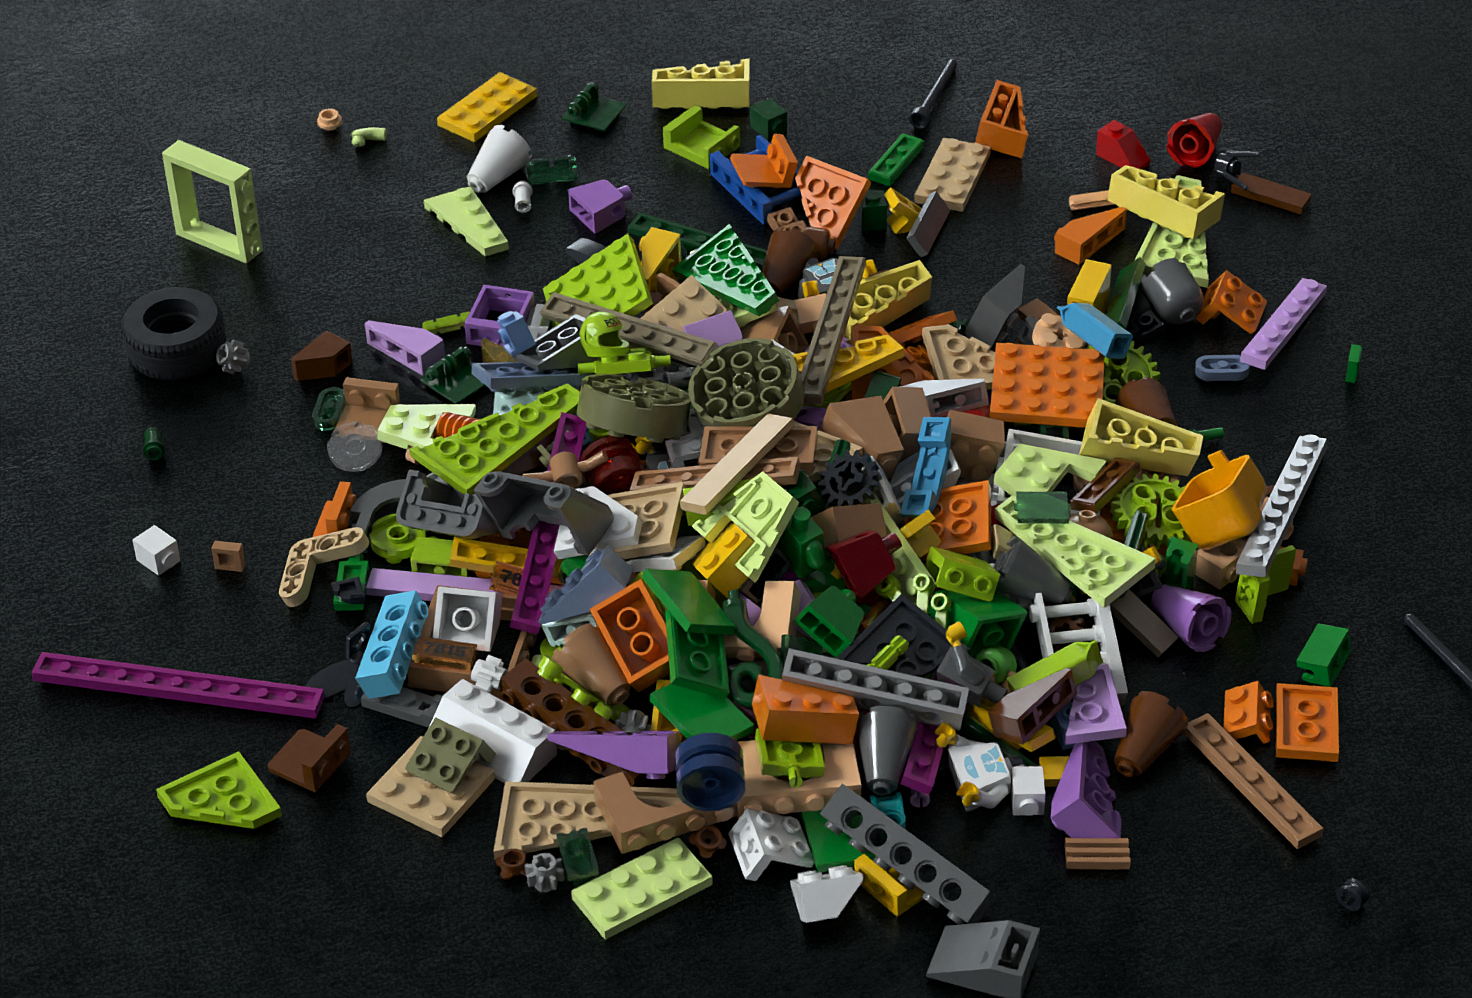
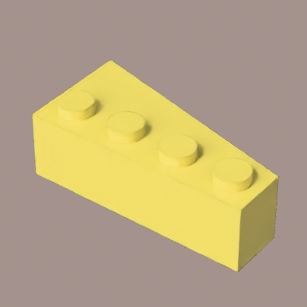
M741 59V64L730 65V61L720 62L719 67L709 68L706 64H699L691 70H686L683 66L653 70L652 105L661 109H669L671 107L690 109L694 105L709 109H717L719 107L741 109L749 107V59Z
M1127 165L1111 175L1107 201L1116 204L1118 207L1127 208V210L1138 214L1140 217L1154 221L1164 228L1176 231L1186 238H1196L1221 218L1225 193L1216 191L1215 195L1203 192L1204 187L1194 185L1191 189L1179 185V180L1172 178L1156 179L1157 174Z
M918 260L861 280L843 336L849 339V344L853 345L854 325L881 326L883 328L930 299L932 276L922 262Z
M1098 398L1088 417L1079 455L1103 459L1108 464L1115 458L1139 462L1140 469L1188 476L1200 455L1203 435Z

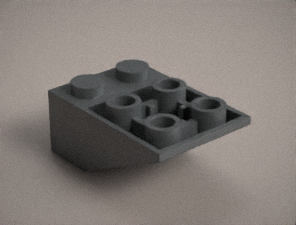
M1009 920L945 926L926 977L1004 998H1022L1038 955L1040 928Z

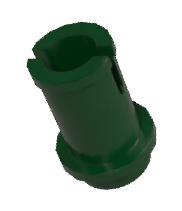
M149 428L144 433L145 445L143 446V454L150 460H158L165 453V447L162 443V432L158 428Z

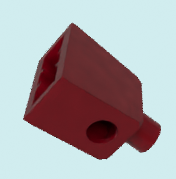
M867 530L830 544L826 548L847 588L853 591L856 597L862 598L895 570L896 565L890 554L902 548V543L894 532L881 538L878 532Z

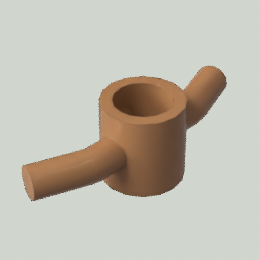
M601 451L587 460L578 462L575 454L560 452L551 458L550 471L522 474V476L549 482L554 481V483L564 484L577 489L582 484L581 473L590 471L609 459L607 454Z

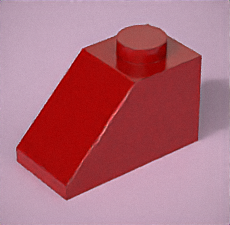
M1113 120L1098 130L1096 155L1120 168L1127 165L1142 170L1150 165L1151 160L1132 129Z

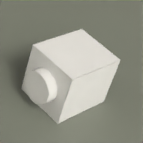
M155 525L133 539L137 561L158 576L180 561L177 541Z
M1042 766L1011 768L1013 815H1044L1045 786Z

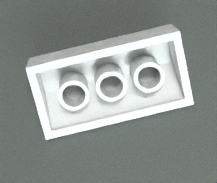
M461 679L443 695L431 721L432 724L436 717L484 740L496 752V755L491 763L479 759L478 763L495 770V778L503 783L505 781L529 782L557 755L556 743L547 740V734L555 732L553 728L488 692L475 687V685L464 679Z

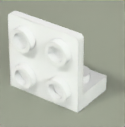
M747 808L728 833L744 877L747 880L756 881L771 860L812 868L815 864L801 825L796 818L772 814L766 811L759 812Z

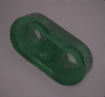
M330 387L324 389L319 394L312 413L313 424L317 429L330 431L336 428L346 405L343 389Z

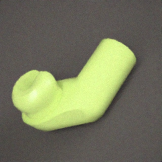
M386 128L355 130L351 135L353 138L352 144L361 147L365 145V140L385 141Z

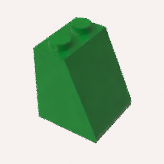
M946 589L935 591L934 595L943 593L950 598L951 607L948 610L947 630L951 625L961 622L966 630L967 637L960 641L970 649L968 655L973 658L985 648L1001 646L1010 650L1028 614L1023 607L996 591L990 602ZM944 598L939 600L938 607L943 606ZM930 601L928 615L935 620L936 610L932 608Z

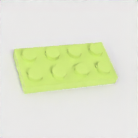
M677 837L572 890V899L603 938L607 939L713 885L712 876L680 838Z

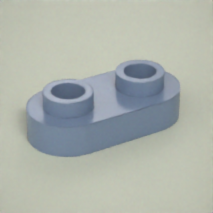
M1205 355L1196 360L1195 374L1204 381H1239L1248 376L1250 365L1240 362V355Z

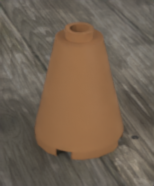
M585 624L576 628L562 640L565 643L561 651L556 648L552 660L565 668L562 673L607 705H620L628 699L631 685L628 683L597 624L596 627H593L591 624Z

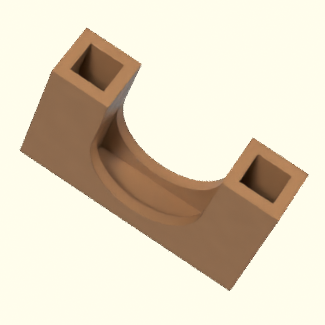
M623 772L594 781L595 802L622 854L738 816L737 803L719 811L696 810L684 803L664 808L647 805L635 796Z

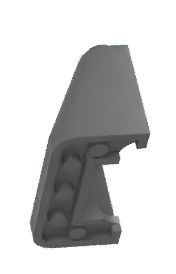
M408 471L396 511V519L399 524L410 529L465 539H477L500 533L476 494L465 493L464 495L455 488L427 477L422 472Z
M489 472L474 489L475 494L502 537L514 539L516 536L515 531L520 528L526 527L527 530L532 531L539 521L558 524L569 528L575 540L573 546L577 553L589 556L614 521V514L607 504L564 484L504 472Z

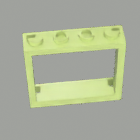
M180 140L166 149L162 156L176 235L247 264L263 250L251 169ZM191 171L229 186L237 236L199 220Z

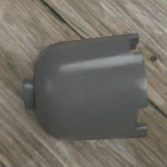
M1171 258L1153 265L1155 270L1148 277L1143 275L1140 282V290L1156 314L1165 323L1171 325H1181L1193 320L1202 310L1204 297L1187 264L1179 262L1177 258Z

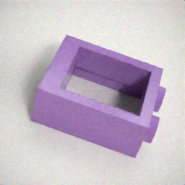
M483 285L464 323L466 344L504 349L503 346L505 345L497 332L501 329L498 322L485 320L489 311H517L524 317L527 324L530 309L535 307L534 292Z

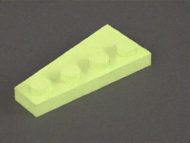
M471 186L424 200L425 209L429 212L434 211L440 221L449 223L455 233L464 235L466 241L484 256L509 249L507 239Z

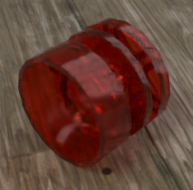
M608 436L590 444L582 453L579 462L587 460L601 451L607 454L609 460L590 471L582 473L589 487L594 486L606 495L630 491L635 472L646 471L640 462V457L634 445L627 438Z

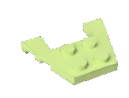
M390 405L378 428L377 440L407 450L410 446L423 448L433 443L432 439L435 437L437 422L444 413L450 412L474 417L476 405Z
M1019 443L997 470L993 482L1011 496L1023 499L1028 503L1066 519L1070 515L1071 507L1048 496L1067 472L1092 481L1105 468L1106 461Z
M763 471L734 493L735 498L725 506L717 505L711 510L713 515L705 521L699 519L692 525L710 543L714 541L731 520L748 534L755 542L735 566L754 582L761 575L799 504L794 497Z

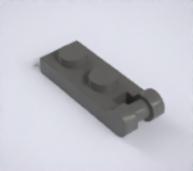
M402 687L400 694L368 699L364 693L361 697L363 707L429 727L443 696L434 695L432 697Z

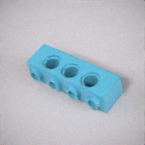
M416 590L387 595L384 598L355 677L368 699L400 694L409 665L414 656L416 645L421 636L422 628L428 616L427 604L422 601Z

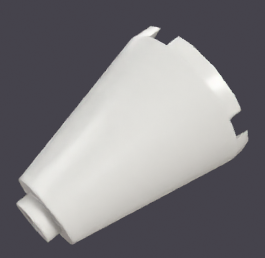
M497 125L490 130L467 175L468 185L475 192H487L527 165L532 159V155L529 156L528 154L530 151L529 145L514 130L511 129L510 132L503 130L505 127L503 125Z

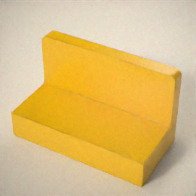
M865 854L855 859V871L863 875V881L860 885L897 917L923 899L924 891L918 886L911 890L897 879L900 873L892 867L887 872Z

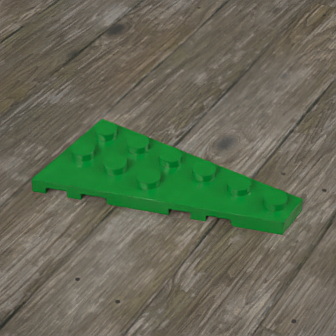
M730 224L671 269L676 278L685 281L692 275L712 295L759 317L769 312L772 306L779 301L775 291L767 279H765Z

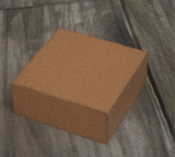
M214 541L211 549L215 569L243 572L245 558L242 543Z

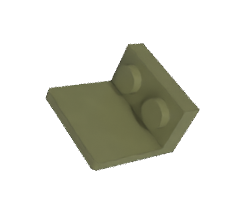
M435 717L407 763L405 770L454 794L473 762H478L481 759L491 763L496 752L484 740Z

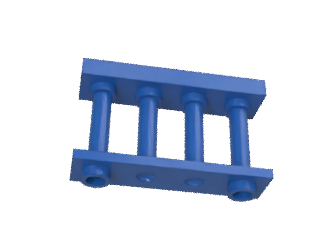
M761 135L756 136V150L747 154L767 155V148L771 143ZM719 151L710 154L711 175L763 225L768 223L767 216L772 213L773 207L797 197L802 198L800 188L797 186L795 179L799 171L797 168L791 189L769 198L763 193L775 188H751L744 186L731 160L726 159Z

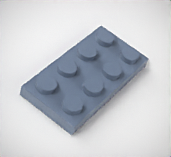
M521 362L472 363V374L494 392H505L506 388L530 391L532 387L553 390L565 384H569L575 389H581L582 379L593 375L592 373L579 375L578 367L537 370Z

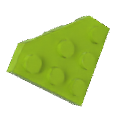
M239 751L156 789L159 800L171 817L255 829L282 816L280 806Z

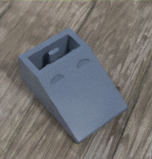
M607 545L601 552L596 549L586 559L585 562L587 564L581 571L576 568L569 574L561 590L556 587L545 598L546 602L540 608L542 614L538 622L542 625L591 612L590 608L626 588L633 569L610 546Z

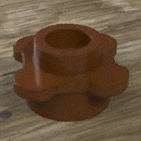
M713 824L703 826L698 833L693 832L689 837V842L698 848L700 856L704 859L711 858L715 851L723 850L726 847L725 838L722 837L721 832ZM709 839L711 843H706L705 840Z
M512 848L505 850L500 857H497L496 865L500 866L503 879L508 880L521 874L526 875V854L523 851Z

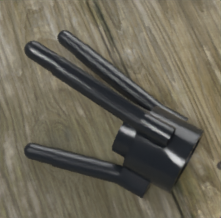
M1228 149L1226 153H1221L1215 161L1216 174L1224 176L1237 186L1247 190L1248 186L1233 176L1240 175L1242 172L1249 174L1240 170L1241 162L1237 157H1259L1260 153Z

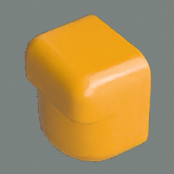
M1222 450L1208 455L1213 468L1191 479L1173 505L1172 511L1191 541L1198 544L1199 549L1211 550L1247 536L1255 531L1262 519L1260 507L1265 500L1267 487L1264 478L1249 455H1244L1231 461L1228 460Z

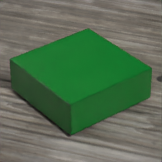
M1351 345L1345 382L1355 383L1357 381L1362 352L1361 345Z

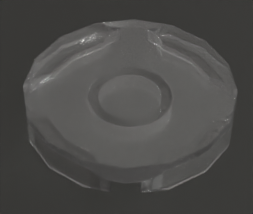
M358 421L345 423L336 428L327 443L330 460L336 467L344 471L357 472L372 466L381 456L383 448L382 442L377 440L378 431L374 426L362 424Z

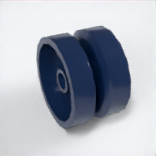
M701 733L689 737L679 745L675 752L677 795L682 803L696 810L719 811L729 808L741 800L745 793L743 749L738 741L724 734Z

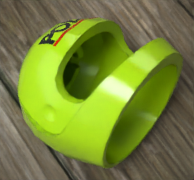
M604 311L595 312L583 321L579 335L587 356L607 357L629 352V343L621 339L619 335V330L624 327L615 315Z

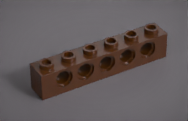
M526 658L501 677L500 697L502 700L553 728L555 731H596L597 734L622 731L609 720L596 713L589 705L584 706L572 698L573 693L555 681L550 682L539 675L537 671L540 668ZM567 748L572 755L580 757L598 774L601 773L607 777L623 772L630 787H645L654 780L648 779L647 773H636Z

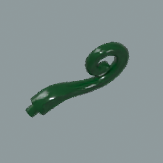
M739 590L728 591V599L723 602V610L736 625L733 634L763 657L768 666V677L782 680L784 664L781 655L775 646L751 625L748 618L746 600L740 598ZM744 662L736 666L731 671L728 679L730 695L738 704L747 708H753L754 692L744 691L741 686L742 680L746 676H752L757 682L758 674L765 676L763 668L753 662Z

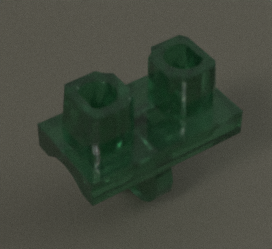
M587 827L581 828L578 831L573 830L569 834L556 833L568 881H573L574 886L578 887L592 881V876L599 875V868Z

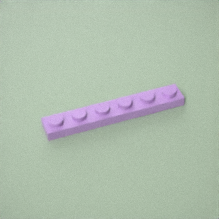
M1302 278L1241 352L1240 362L1265 370L1325 296L1327 286L1312 279Z

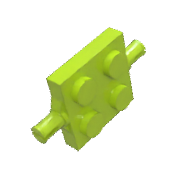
M646 348L630 349L628 354L598 357L597 361L591 363H578L579 375L589 373L621 374L651 371L655 367L671 366V356L654 357L652 351L646 352Z
M756 729L755 741L762 775L774 777L789 776V784L793 788L795 783L796 788L803 784L801 777H823L825 765L820 743L762 740L760 730Z

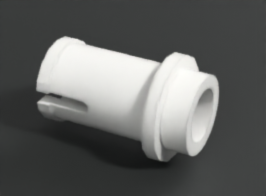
M521 181L513 187L512 192L515 196V208L518 212L525 213L531 209L530 196L532 195V187L527 182Z

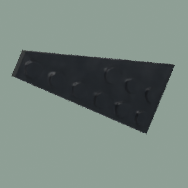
M901 594L836 659L862 665L871 664V660L886 645H890V641L895 636L900 635L908 641V649L901 656H898V659L888 670L922 678L938 670L953 644H950L947 640V630Z

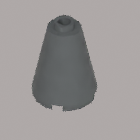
M1013 536L1007 542V545L1011 546V548L1005 553H1000L993 567L1000 573L995 591L1033 601L1036 593H1042L1045 604H1066L1073 592V588L1070 587L1071 580L1021 538Z
M871 707L870 713L863 715V711L859 713L857 722L866 784L874 794L879 796H887L897 790L918 730L917 718L912 714L911 719L905 715L906 710L898 707Z

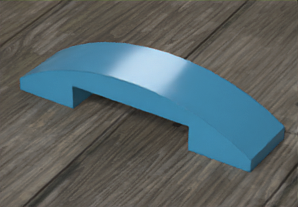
M923 417L918 437L921 449L911 490L905 491L900 512L901 517L917 518L928 509L932 513L936 507L943 488L951 444L950 417Z

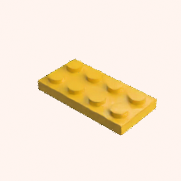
M499 72L438 116V126L476 142L495 126L537 97V89Z

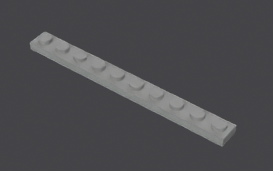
M1316 435L1299 436L1262 511V519L1255 531L1251 533L1236 563V574L1266 577L1327 449V438H1319Z

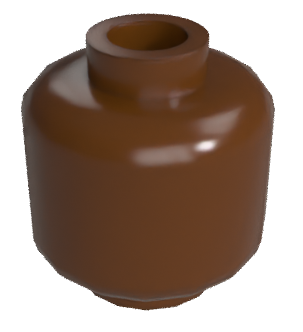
M811 226L804 229L803 233L808 235L816 244L814 249L816 252L819 251L817 257L819 261H825L829 254L834 253L835 239L831 238V233L828 229Z

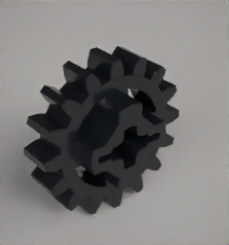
M845 450L844 457L840 458L839 455L834 454L835 461L833 463L825 462L828 470L820 471L819 474L823 480L818 482V485L823 490L821 492L825 500H828L831 507H836L837 505L867 504L865 500L868 498L870 500L876 499L873 491L881 490L877 481L882 480V476L878 471V465L871 459L869 454L862 456L861 452L856 450L853 455H850L849 451ZM862 467L867 470L868 477L863 474ZM833 485H836L839 491L838 494L834 492Z

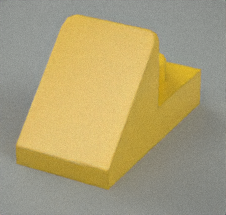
M890 188L884 194L889 202L887 207L892 212L887 222L896 234L909 232L922 208Z
M929 509L900 529L918 557L927 554L931 546L936 547L941 543V539L929 524L935 519Z

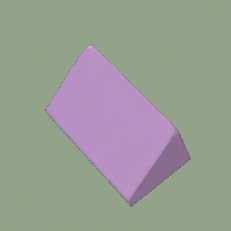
M732 311L683 326L685 333L714 341L719 347L743 339Z

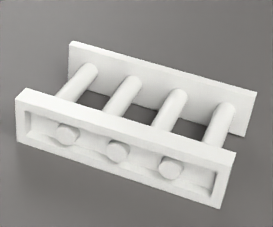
M1036 593L1033 605H1029V616L1031 622L1036 623L1042 658L1044 659L1054 653L1052 644L1096 640L1099 643L1103 663L1100 665L1108 664L1119 704L1123 706L1128 690L1110 605L1103 608L1091 598L1087 599V602L1044 606L1042 593ZM1089 614V616L1094 617L1095 625L1091 629L1049 632L1047 618Z

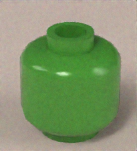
M1005 647L985 648L978 652L974 658L995 671L994 683L998 685L1003 683L1010 671L1016 672V658Z

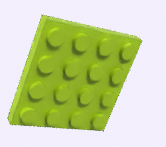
M629 234L615 240L611 245L599 253H595L591 258L572 268L568 273L550 282L543 288L546 302L555 292L633 317L653 304L634 240ZM552 321L553 328L561 323Z

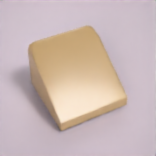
M994 524L991 533L994 559H998L1001 552L1009 551L1011 546L1007 545V542L1013 536H1016L1014 533Z

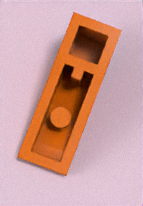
M1119 207L1070 221L1063 228L1058 229L1055 234V253L1080 265L1125 229L1127 208Z

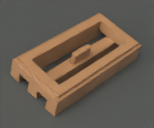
M1066 838L1067 869H1130L1128 838Z

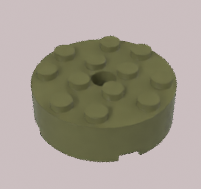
M749 338L725 344L709 354L710 359L702 366L698 365L690 378L689 398L703 430L705 426H756L767 414L789 417L794 420L800 412L805 398L804 384L793 355L787 348L774 345L773 341L768 339Z
M593 374L582 379L577 415L586 422L587 427L606 429L611 436L624 437L627 434L647 437L649 441L661 443L664 438L679 440L680 436L686 433L691 401L687 392L663 382L638 377V382L625 380L623 375Z

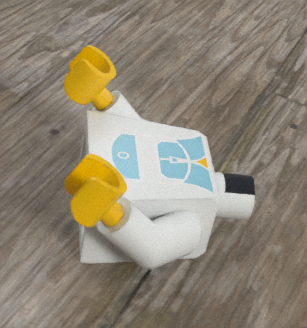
M942 723L935 731V734L939 735L936 742L941 748L949 746L948 766L958 790L956 794L961 797L966 812L978 807L994 808L1011 792V768L1024 767L1020 754L1003 758L998 744L968 740L955 734L956 732L950 724Z

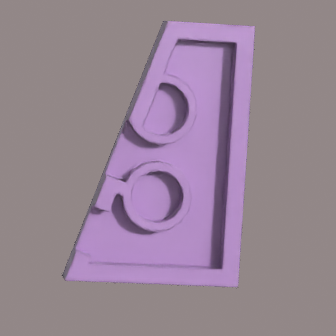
M1108 664L1098 665L1092 678L1075 686L1077 694L1074 696L1070 711L1069 726L1066 732V745L1126 737V725Z

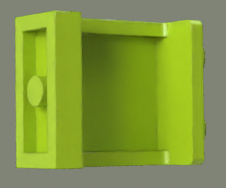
M694 105L663 127L664 148L710 169V154L719 151L726 157L740 147V127L735 125L728 131H724L702 121V108Z
M931 546L925 563V568L932 578L937 579L935 583L937 587L989 602L992 601L1000 573L986 561Z

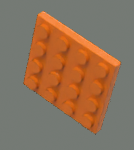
M996 343L990 418L1004 422L1085 428L1097 399H1103L1105 356L1095 349Z

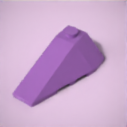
M555 731L547 734L548 741L636 773H647L648 779H664L665 774L675 771V752L682 739L680 731H642L632 733V735H627V732L624 731L603 732V734H597L596 731Z
M1096 741L1074 744L1052 799L1051 820L1059 830H1064L1071 838H1121L1120 813L1116 810L1113 811L1112 801L1116 799L1115 792L1109 788L1106 778L1110 776L1105 751Z

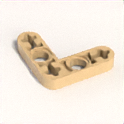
M354 527L304 539L291 547L279 589V595L287 606H298L307 599L316 564L362 553L368 547L369 539L362 528Z

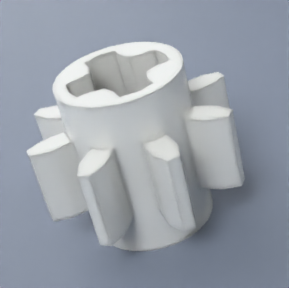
M491 655L487 656L486 661L478 659L471 674V680L476 682L475 687L491 694L493 688L500 690L501 677L508 672L507 669L502 668L504 662Z

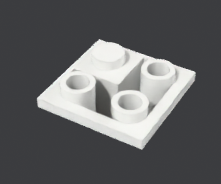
M847 865L828 868L829 874L824 875L816 873V871L798 873V879L790 880L801 921L807 923L838 917L863 881L862 873L854 871L852 867H847Z

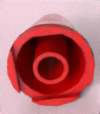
M1206 113L1175 123L1168 131V143L1166 144L1172 159L1182 166L1189 165L1193 166L1192 168L1205 164L1211 158L1222 130L1221 119L1213 113Z

